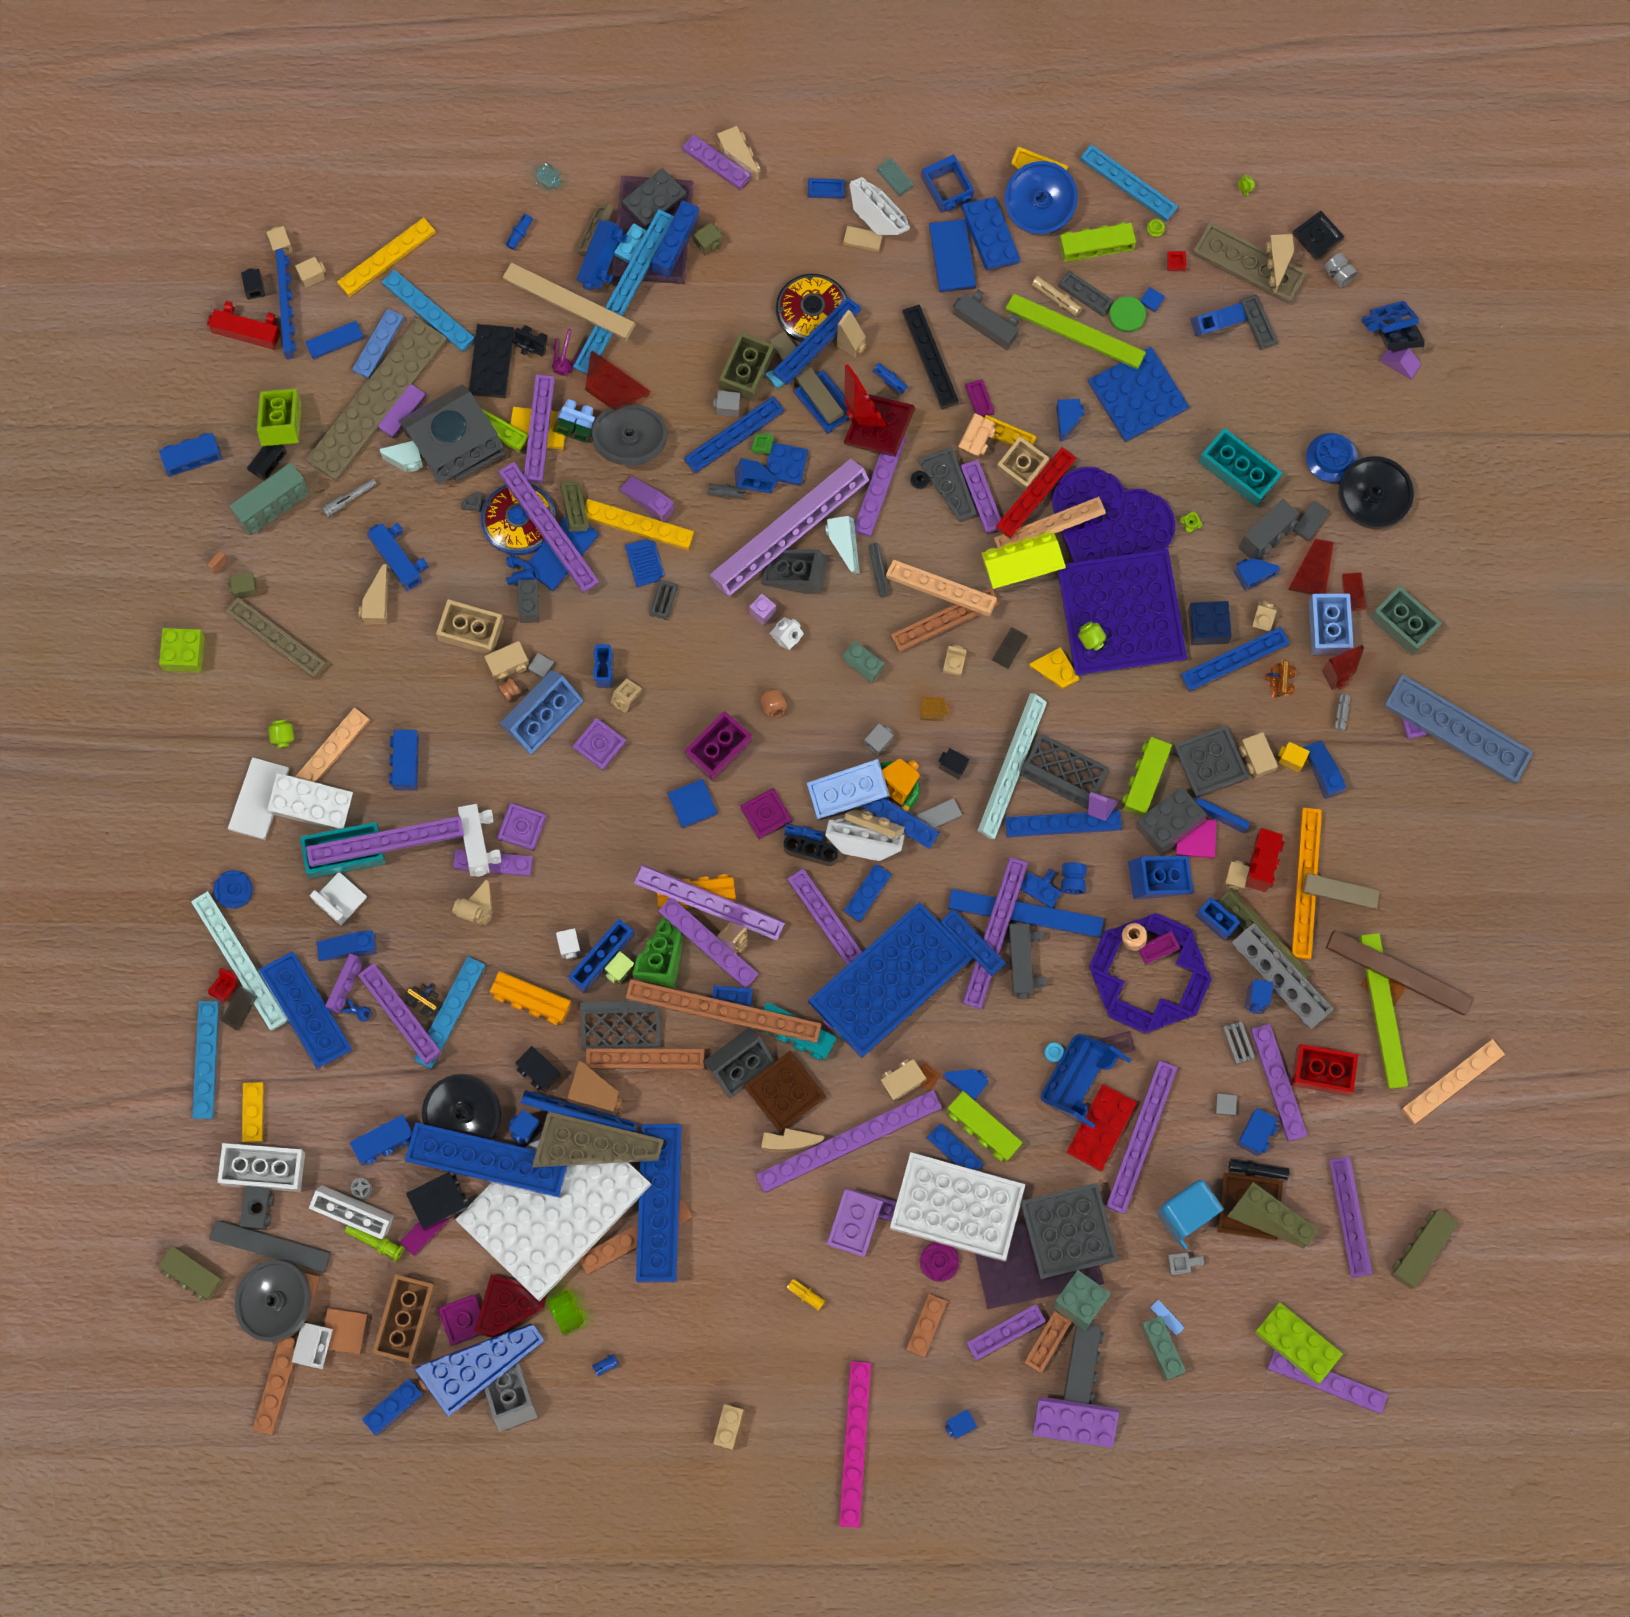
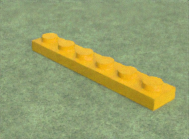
M423 217L338 280L337 284L348 297H351L435 234L434 228Z
M587 499L585 504L587 520L681 549L689 550L694 531Z

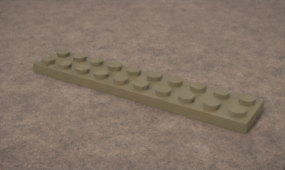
M417 318L306 458V461L337 482L376 433L378 425L408 386L416 382L448 341L447 337Z

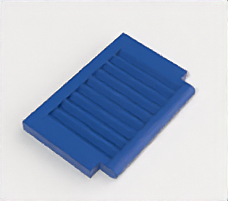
M649 539L625 545L637 587L659 582L660 577L665 576L655 541L649 542Z

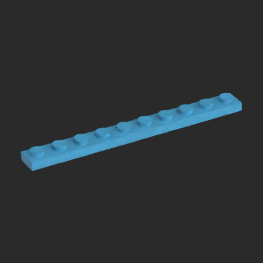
M658 209L605 307L606 309L623 317L647 273L674 216ZM595 325L573 368L590 377L613 334Z

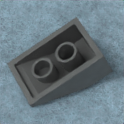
M785 550L765 566L761 584L800 593L821 594L828 559L820 550Z

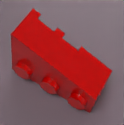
M1263 828L1259 830L1249 863L1250 868L1245 887L1266 892L1269 887L1272 888L1275 880L1274 872L1277 870L1280 862L1278 855L1279 852H1282L1285 841H1282L1283 834Z

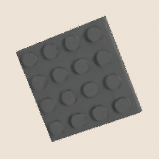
M1098 1183L1021 1201L1040 1280L1118 1261Z

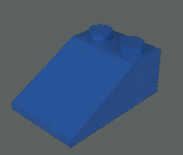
M1147 856L1128 861L1133 899H1152L1194 893L1188 856Z

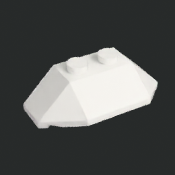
M863 177L850 182L853 210L877 235H899L910 229L906 215L881 189L866 182V179Z
M845 818L829 820L825 836L842 854L881 861L902 850L905 835L901 834L896 838H891L846 821Z

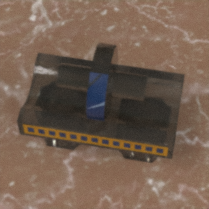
M433 983L429 986L422 984L420 988L417 986L409 987L406 991L408 996L405 1003L413 1008L417 1006L419 1001L423 1003L424 1007L420 1013L427 1018L440 1010L443 1005L436 1000L439 994L434 991L436 985Z

